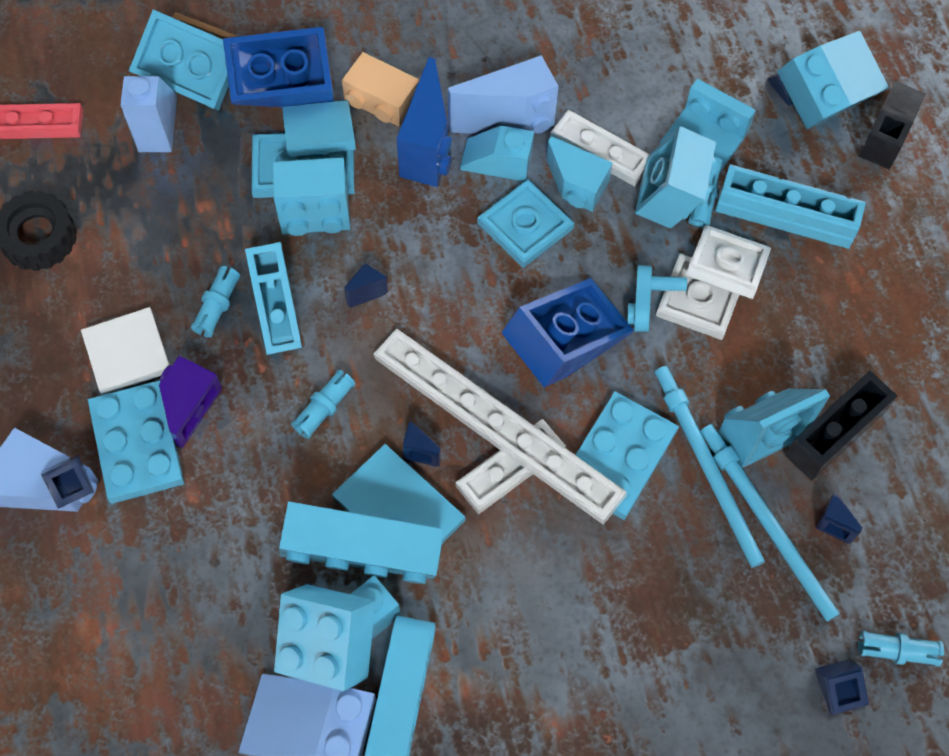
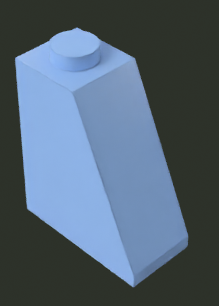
M124 76L121 108L138 152H172L177 94L159 76Z
M16 428L12 430L0 447V507L78 512L82 504L89 502L95 494L99 480L92 470L83 464L94 493L58 509L41 473L43 470L70 457Z

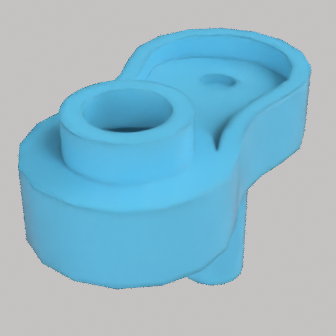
M638 265L636 303H629L628 324L635 325V332H649L651 290L687 291V277L652 276V266Z

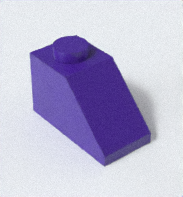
M178 356L174 364L168 365L163 371L159 388L169 432L176 445L183 448L221 392L222 387L215 373Z

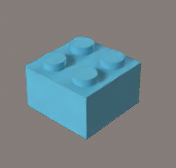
M679 126L647 157L635 214L671 229L682 219L685 220L696 207L703 205L711 191L708 182L710 173L713 171L716 163V157L713 156L716 142Z
M343 157L273 162L274 202L282 234L301 236L310 232L338 233L341 230H351L349 193Z
M309 584L281 594L274 672L340 691H346L367 679L376 601Z

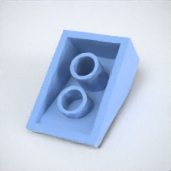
M542 55L449 87L448 128L450 132L480 134L498 126H506L534 131V133H542L554 126L559 86Z
M262 674L239 748V754L247 756H363L377 703L375 694L353 688L340 691L297 678Z

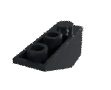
M895 81L858 157L890 170L912 127L926 93Z

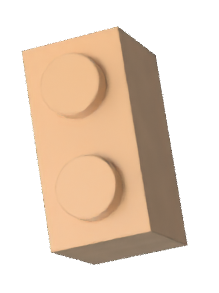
M362 52L342 79L344 100H348L349 104L354 108H362L374 114L382 122H390L401 127L420 79Z

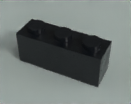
M869 371L794 439L785 456L813 481L886 413L898 395L874 373Z

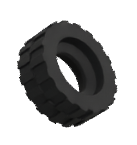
M43 191L24 192L22 195L12 197L9 202H5L1 206L0 249L14 266L18 265L23 270L32 269L33 271H40V269H49L54 264L61 263L64 260L63 258L71 253L72 246L76 243V226L65 204L58 200L55 195L45 194ZM37 217H43L50 221L52 232L44 241L28 245L19 239L18 230L26 221Z

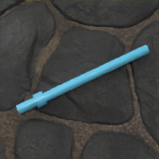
M668 366L658 368L654 373L666 395L663 399L669 411L675 413L750 567L754 568L763 564L765 560L687 406L690 402L684 390L678 388Z
M713 424L704 427L700 432L714 452L715 456L713 458L721 471L726 470L826 622L840 615L738 463L740 458L733 447H727Z

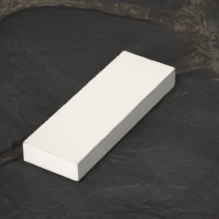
M567 110L550 133V138L551 136L612 162L611 174L634 187L643 176L646 159L650 154L570 110Z
M543 419L533 425L566 448V445ZM499 450L456 482V488L479 515L533 474Z

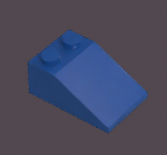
M323 27L223 38L232 104L282 108L285 106L334 102Z
M428 57L397 137L399 177L438 187L442 175L447 176L451 167L452 156L448 154L452 137L447 136V118L436 60Z
M589 278L520 306L501 333L545 388L570 376L631 335L634 330L596 283Z

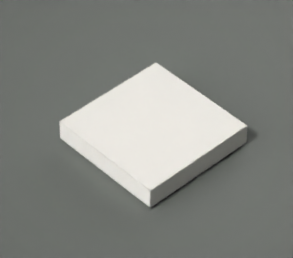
M705 225L686 275L753 299L771 248Z
M679 254L671 277H687V291H665L656 316L722 340L739 294L687 276L686 272L692 258Z
M150 307L81 330L101 395L110 394L160 377L165 368L170 365Z

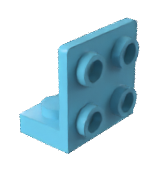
M696 79L690 88L685 109L663 137L660 144L679 126L716 142L713 156L723 161L721 173L747 136L756 110L709 84Z

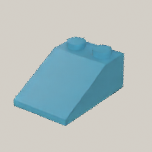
M860 31L825 43L799 55L777 71L806 129L824 122L889 89Z
M788 388L777 394L774 391H770L759 397L755 401L756 404L746 409L743 406H738L726 413L718 433L727 447H733L740 458L738 463L744 468L790 446L794 439L815 421L830 395L826 389Z

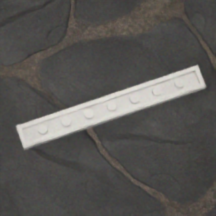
M396 329L375 351L374 357L378 362L604 525L626 498L627 492L400 330Z

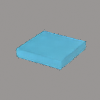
M348 100L282 107L288 157L356 150Z
M529 179L477 218V224L522 268H525L574 229V222Z

